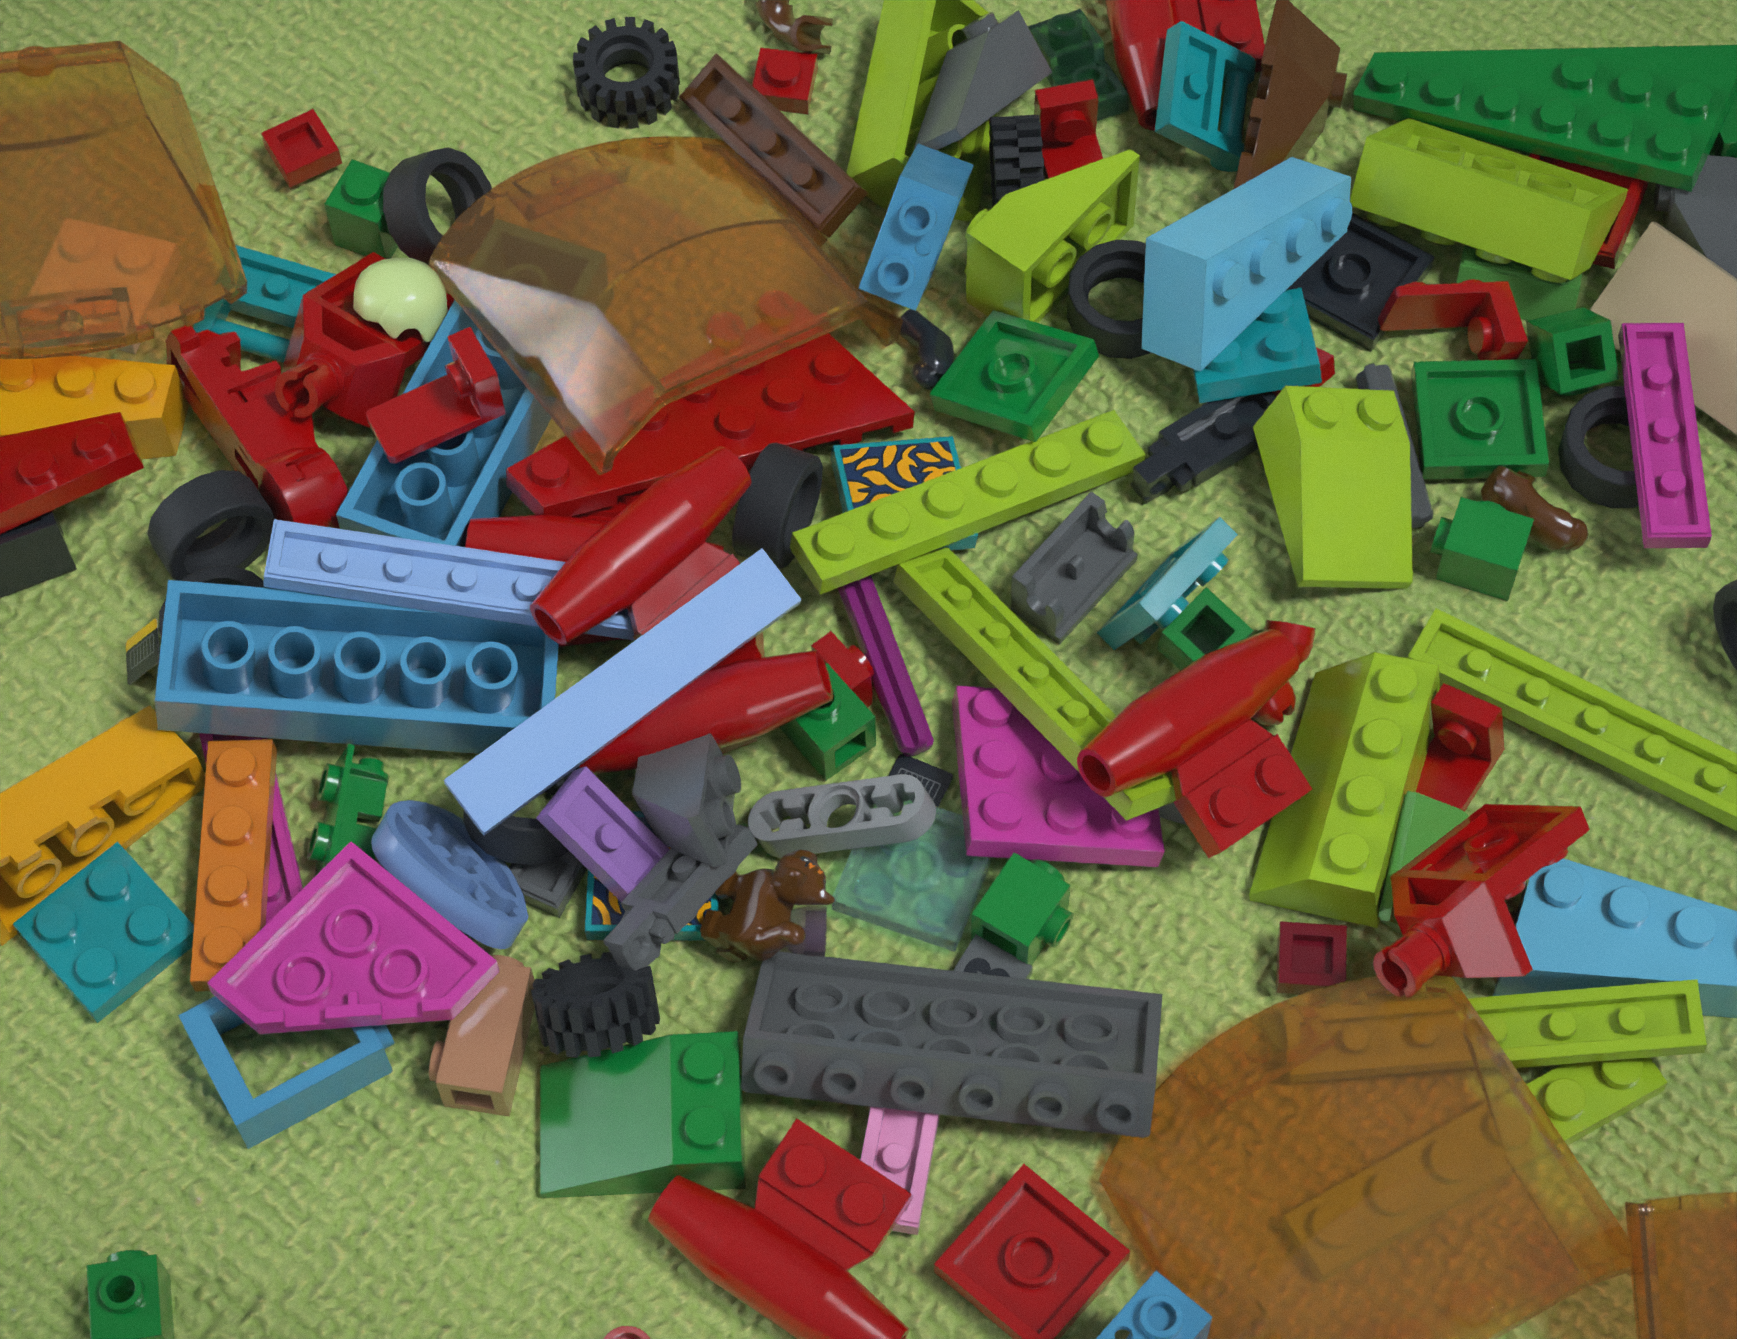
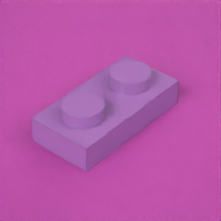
M587 767L574 770L536 817L621 902L670 850Z

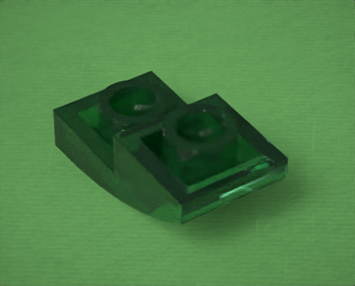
M1081 9L1059 14L1051 19L1028 26L1052 71L1047 76L1051 87L1093 79L1098 95L1097 121L1129 111L1128 92L1105 61L1104 42Z

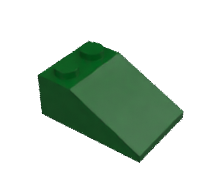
M738 1031L670 1034L645 1040L635 1046L631 1044L624 1045L623 1051L613 1054L610 1049L601 1051V1056L588 1057L587 1054L540 1066L541 1198L662 1193L677 1175L712 1190L746 1189L743 1090L741 1088L742 1056Z

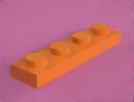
M273 739L208 741L190 983L195 992L210 991L207 982L266 925L277 749Z

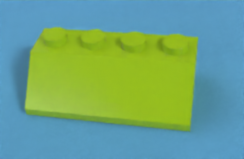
M974 0L883 1L847 174L868 192L866 195L868 198L885 210L889 207L899 177L914 151V145L947 51L966 39L962 28L989 13ZM990 118L962 139L937 150L974 165L953 220L969 222L978 214L989 159Z
M1408 118L1366 137L1350 202L1353 207L1367 211L1366 217L1372 222L1385 226H1400L1403 223L1421 229V237L1428 241L1443 245H1453L1459 242L1477 248L1475 254L1484 260L1500 264H1507L1513 260L1532 267L1531 273L1540 279L1563 283L1567 279L1572 280L1590 269L1626 199L1628 189Z
M1373 652L1315 672L1291 752V756L1313 790L1272 817L1249 893L1250 901L1379 928L1381 920L1378 915L1404 794L1406 795L1407 791L1416 792L1433 734L1431 701L1440 689L1439 664Z

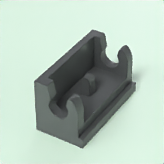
M1090 492L1012 576L1011 610L1059 645L1130 569L1138 557V554L1133 551L1135 533L1131 523L1128 520H1124L1117 529L1114 528L1105 517L1107 513L1105 501L1093 492Z

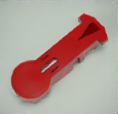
M190 324L171 330L165 340L167 365H175L186 400L233 469L241 472L253 481L271 508L274 518L340 529L336 514L348 494L347 486L333 459L315 442L312 414L304 418L294 416L295 409L305 401L298 403L288 412L279 404L275 395V382L281 374V366L275 360L249 370L241 371L240 338L235 331L217 334L207 329L196 332Z

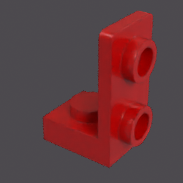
M1093 79L1035 90L1034 115H1039V122L1041 124L1043 168L1046 179L1103 159L1096 136L1098 95Z
M1471 279L1450 284L1411 282L1398 286L1393 290L1378 317L1382 331L1468 327V343L1472 352L1477 353L1479 360H1517L1528 342L1508 281L1482 282Z
M471 327L447 337L453 362L445 365L447 375L367 410L368 424L390 463H398L506 414L497 372Z
M1443 683L1431 701L1434 738L1429 744L1416 792L1465 812L1505 750L1502 708Z

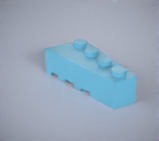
M1291 157L1147 237L1141 349L1201 372L1347 232V227L1352 217V204L1350 202L1351 177Z
M1562 859L1557 863L1541 868L1526 880V886L1521 896L1514 925L1533 970L1524 977H1498L1493 996L1698 979L1702 1015L1737 1018V911L1567 859Z

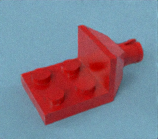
M372 252L302 296L283 368L275 382L276 398L285 411L288 412L298 403L305 401L295 409L294 416L299 418L308 417L322 405L341 417L371 428L366 417L367 410L397 397L405 369L421 359L426 353L432 341H423L417 329H406L397 339H393L378 322L367 321L354 310L355 282L360 273L368 266L384 260V257ZM446 293L448 313L455 297Z
M1484 804L1391 876L1394 916L1403 936L1390 946L1384 947L1374 956V970L1383 986L1395 996L1402 997L1406 995L1407 998H1410L1420 991L1422 985L1435 975L1460 978L1524 977L1532 971V966L1505 900L1522 892L1526 886L1525 881L1541 868L1557 863L1566 857L1568 847L1590 830L1581 806Z

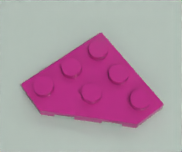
M956 686L952 698V712L966 856L1010 858L1015 852L1023 858L1030 860L1159 867L1165 851L1158 808L1126 821L1103 796L1098 795L1089 788L1074 766L997 688Z
M350 842L207 984L215 997L259 1034L453 1020L500 971L497 961L353 842Z

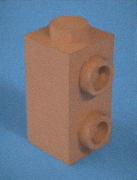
M490 955L497 961L500 972L453 1020H450L445 1042L436 1041L429 1064V1080L436 1083L445 1107L510 1117L535 1008L531 992L533 989L532 984L535 980L531 967H525L522 962L508 956Z

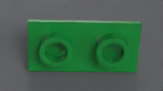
M353 744L347 745L335 765L327 763L321 775L317 800L326 802L323 823L316 822L307 851V859L316 861L314 877L350 842H353L375 861L371 840L377 828L356 823L357 817L376 822L380 821L389 776L383 771L384 763L378 759L362 758L358 764L353 763L355 747Z

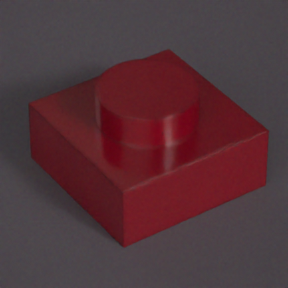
M1280 921L1277 939L1276 993L1343 997L1346 989L1347 926Z

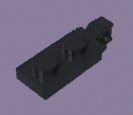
M1271 391L1207 402L1159 431L1158 440L1148 447L1149 451L1147 454L1150 457L1133 467L1134 476L1131 487L1147 503L1169 492L1174 485L1180 492L1189 490L1192 486L1195 488L1259 449L1253 426L1271 405L1276 396Z

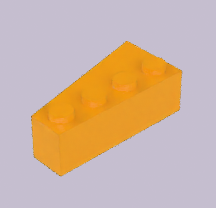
M0 348V437L121 412L130 427L141 460L176 456L189 403L185 398L184 389L175 365Z
M150 705L134 715L121 720L112 728L0 793L1 946L18 934L13 926L15 921L112 845L118 842L124 849H127L205 787V773L197 755L174 731L158 730L156 712Z

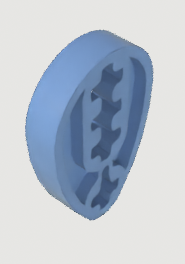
M413 800L399 801L388 808L371 840L373 852L380 864L460 931L492 948L507 949L511 947L529 916L524 895L505 861L486 854L470 839L463 819L443 808Z

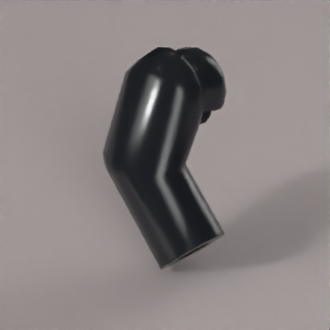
M909 309L898 320L895 331L918 349L917 355L920 360L911 368V377L924 388L933 390L954 362V345L947 334L920 312Z

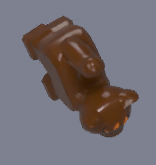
M800 849L785 854L778 861L775 869L762 868L746 874L735 872L715 891L716 895L721 899L731 898L734 900L730 913L723 916L718 910H707L700 929L701 937L717 948V954L731 963H739L748 958L758 961L768 960L789 945L798 946L802 944L806 938V933L800 924L791 922V913L794 905H831L835 901V898L826 891V876L818 865L817 856L810 851Z

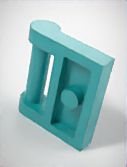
M1183 21L1167 29L1155 132L1210 158V164L1217 170L1225 172L1237 171L1242 151L1246 152L1244 151L1245 144L1242 143L1247 88L1248 84L1254 81L1256 60L1251 55ZM1224 81L1225 86L1221 112L1220 130L1218 131L1222 86Z
M234 245L197 315L193 329L196 332L208 329L217 334L235 331L240 338L242 351L284 363L290 343L289 339L226 321L230 310L294 328L302 296L336 274Z

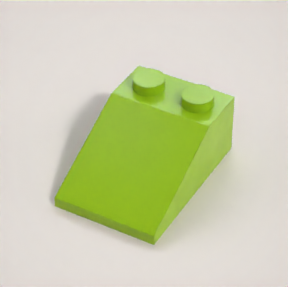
M1131 149L1010 192L990 211L987 209L981 210L972 219L965 234L967 240V264L965 267L966 302L987 317L995 310L1039 323L1068 293L1069 274L1078 258L1095 245L1116 239L1120 240L1134 226L1140 155Z
M1285 386L1253 426L1297 586L1407 589L1413 583L1410 441L1395 392L1392 390Z

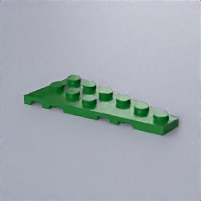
M1737 45L1374 52L1353 93V104L1356 111L1397 121L1411 118L1475 140L1692 192L1737 94Z

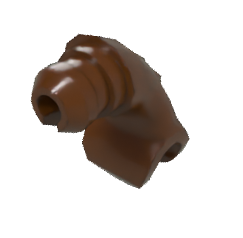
M758 0V2H754L760 18L769 27L777 40H782L804 53L817 54L818 56L831 53L832 46L822 45L820 35L825 26L832 27V18L803 15L795 19L793 5H789L790 0Z
M1497 466L1491 472L1481 489L1482 501H1491L1501 505L1507 511L1533 518L1534 521L1529 536L1551 550L1561 548L1576 550L1586 543L1588 529L1585 522L1581 519L1573 518L1566 510L1551 505L1538 494L1532 485L1535 481L1534 476L1520 471L1514 472L1504 466Z

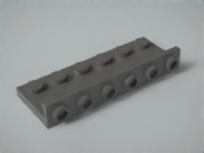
M779 951L768 960L762 961L743 1036L741 1088L749 1093L1145 1138L1150 1135L1163 994Z

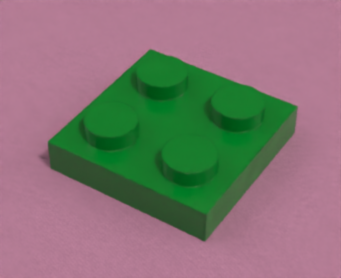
M993 310L930 392L929 396L937 412L1036 442L1099 357L1094 339Z
M1536 359L1419 361L1413 363L1411 382L1420 468L1424 479L1488 478L1497 466H1504L1514 472L1520 471L1534 477L1546 476L1549 458Z

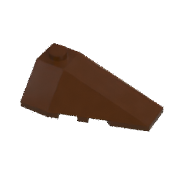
M1276 0L1261 62L1262 70L1256 98H1253L1244 146V151L1246 152L1242 151L1233 189L1291 157L1303 160L1325 128L1329 106L1341 108L1347 80V73L1337 72L1341 48L1289 0Z

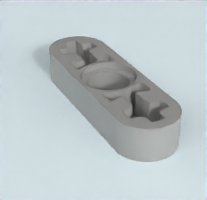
M900 774L771 792L759 799L751 809L748 817V827L766 853L782 858L785 854L800 849L815 854L913 841L924 835L932 826L936 816V806L917 778L911 775ZM905 801H912V803L904 805ZM848 804L856 806V812L847 824L838 828L827 827L828 818L834 810ZM876 804L878 808H872V805ZM902 811L901 815L894 817V815L892 814ZM787 816H790V817H791V819H788V820H784V821H783V818H784V817H787ZM806 824H810L811 827L808 829ZM779 827V831L773 832L771 830Z

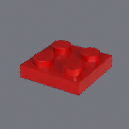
M1023 1164L934 1263V1273L1011 1338L1060 1339L1130 1258L1131 1251L1033 1170Z

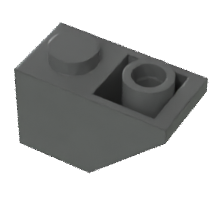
M708 734L653 754L638 757L632 795L655 836L666 846L713 868L726 864L729 838L736 831V821L733 812L735 794L741 791L739 770L732 756L729 754L723 756L713 736Z

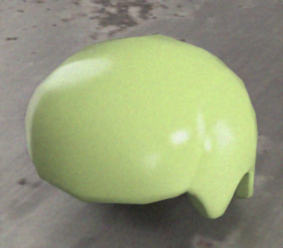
M413 258L384 259L368 266L360 273L355 282L354 310L363 319L375 323L378 322L393 339H397L404 330L415 328L420 332L423 341L430 342L447 315V295L444 280L426 263Z

